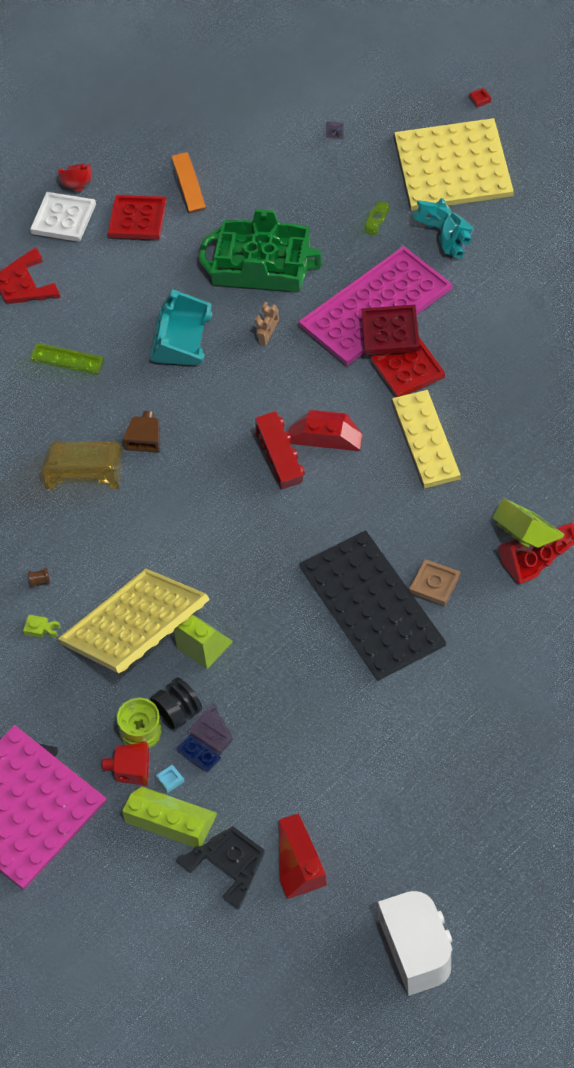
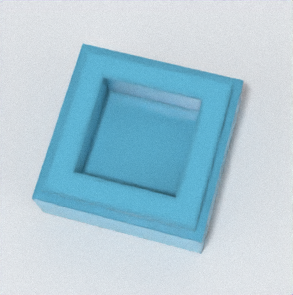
M173 765L156 775V779L167 793L184 783V778Z

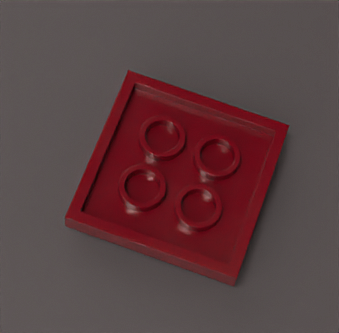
M416 304L362 308L365 355L420 351Z

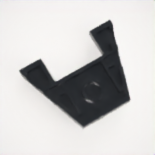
M232 826L212 837L204 845L196 846L188 854L180 855L176 860L178 864L192 873L204 859H208L233 878L236 882L223 896L227 902L239 910L265 851Z

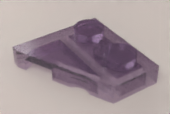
M214 703L206 709L188 730L189 735L219 755L233 741L232 735L226 728L225 722L219 715Z

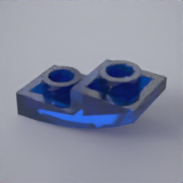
M191 734L176 750L192 764L207 773L221 760V757L207 744L204 746Z

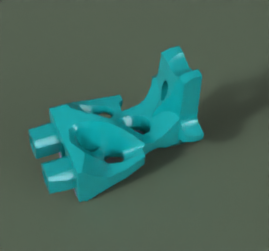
M440 198L436 203L418 200V209L413 213L412 217L416 221L426 223L428 228L438 227L442 231L438 238L444 253L453 255L455 258H463L465 254L463 249L465 245L471 243V234L474 228L461 216L452 213L444 198Z

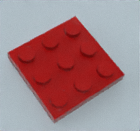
M115 195L108 237L160 240L167 203L166 197Z
M420 337V351L385 353L371 357L372 364L395 397L410 394L445 378L444 370Z

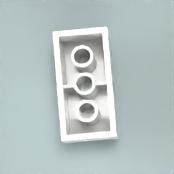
M410 891L379 901V922L408 996L443 984L451 973L452 937L449 930L444 929V917L441 911L437 912L432 899L422 892Z

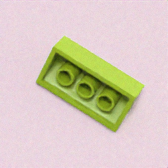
M505 498L501 500L492 517L498 522L497 526L503 528L505 532L511 534L513 538L519 540L521 544L530 547V545L540 547L564 536V533L536 513Z
M140 787L131 793L122 810L125 823L192 847L203 845L217 816L216 812L145 787Z

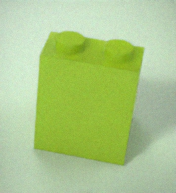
M193 614L189 616L187 621L174 628L177 649L206 669L233 643L230 638Z

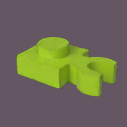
M28 615L23 632L24 635L43 638L45 633L52 638H57V631H52V629H60V623L57 621L48 623V618Z

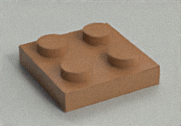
M425 559L409 591L413 595L446 606L461 577V572Z

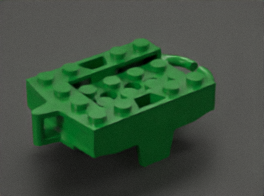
M255 209L253 220H223L222 226L203 239L200 247L204 250L199 251L201 265L212 277L213 285L300 292L307 271L322 268L321 250L310 247L309 227L292 223H280L274 210ZM218 241L214 260L210 261L206 258L205 249H207L210 242ZM218 267H222V268H235V269H242V270H241V271H240V270H234V271H232V270H228V269H227V270H218ZM268 271L285 272V274L269 273Z

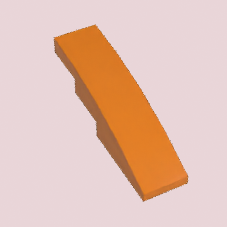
M188 152L171 156L189 214L206 210Z

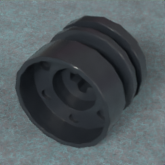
M180 677L174 678L172 683H168L165 686L166 692L160 689L149 698L159 710L160 720L172 731H176L186 723V717L192 719L195 713L198 714L203 709L196 693Z

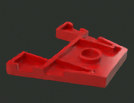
M37 247L0 271V293L6 304L28 302L29 299L41 301L48 297H54V299L61 298L55 283L37 288L27 269L43 262Z

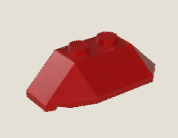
M309 410L293 423L288 431L292 441L290 444L360 451L363 434L347 413Z

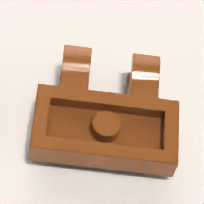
M264 302L261 308L265 313L264 319L262 320L260 315H257L254 322L258 326L256 336H258L259 345L266 346L279 322V312L276 304H273L270 308L267 302Z

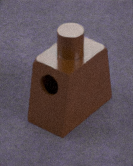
M146 410L143 412L142 417H132L123 438L125 450L160 453L159 419L153 418V412Z

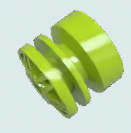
M133 698L124 702L117 714L122 742L124 745L148 742L149 749L152 748L160 740L162 734L159 710L156 705L144 698Z

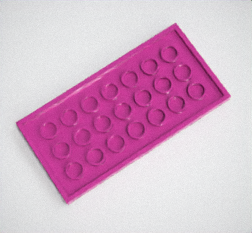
M403 246L299 321V326L348 366L365 353L362 308L416 304V313L419 314L452 289V283Z

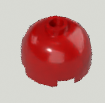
M84 163L70 165L67 170H63V168L57 169L62 185L66 188H73V191L83 190V186L89 184L92 178L90 163L87 165Z

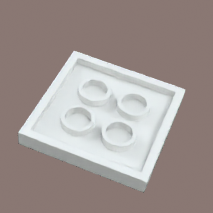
M46 192L31 226V234L80 242L96 206L95 200Z

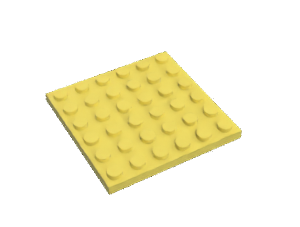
M494 118L394 132L411 211L418 209V200L436 203L440 198H444L447 205H455L514 196Z
M144 569L60 636L58 640L61 645L120 673L125 671L136 659L141 658L147 650L156 646L163 637L172 633L179 624L187 621L190 615L200 610L209 601L206 593L149 569Z

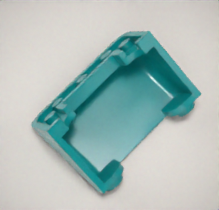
M172 289L159 311L149 360L155 363L195 366L198 363H202L205 353H202L203 349L200 348L204 324L206 321L209 322L213 312L210 311L212 304Z

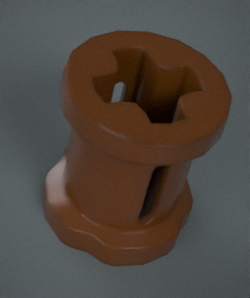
M47 567L41 571H28L31 588L39 584H50Z

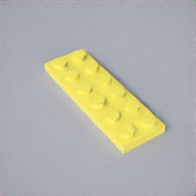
M428 390L392 398L394 409L424 489L460 480V472Z

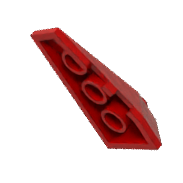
M573 522L555 527L564 533L563 538L540 547L533 545L527 547L517 539L498 546L503 566L518 584L536 578L546 566L549 567L553 563L552 561L557 556L562 555L574 544Z
M299 813L280 819V882L286 898L290 899L327 886L325 871Z

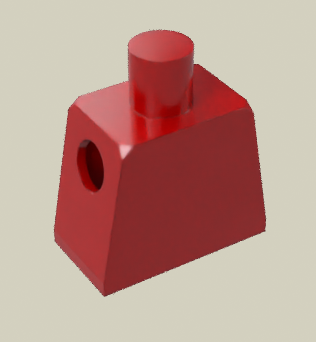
M148 742L117 746L114 758H103V771L114 770L117 782L148 786L150 761Z

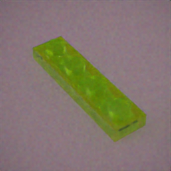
M37 343L31 354L32 361L99 375L105 362L103 356Z

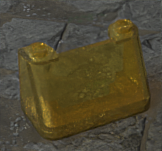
M55 441L50 443L41 470L45 489H55L56 482L63 484V478H99L100 484H103L105 481L110 484V489H120L123 460L122 446L115 441Z

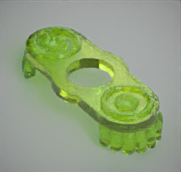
M378 202L369 213V218L365 224V231L368 235L372 236V234L379 233L381 223L386 219L387 212H390L387 202ZM376 213L382 215L380 219H374L372 216Z

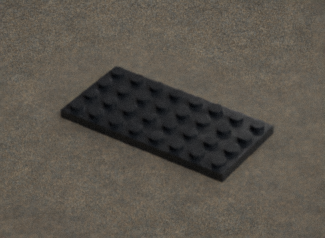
M366 530L299 563L300 569L377 681L446 646L445 639Z

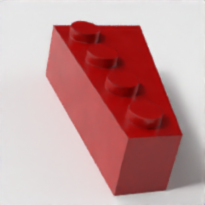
M273 411L255 418V435L260 439L262 450L266 449L265 452L269 464H274L272 470L282 490L303 483L305 471L302 464H298L296 449H292L290 445L292 442L288 432L285 433L283 428L285 424L282 416H278L277 411Z

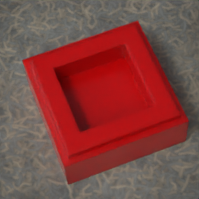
M484 88L469 93V99L476 108L491 102V97Z

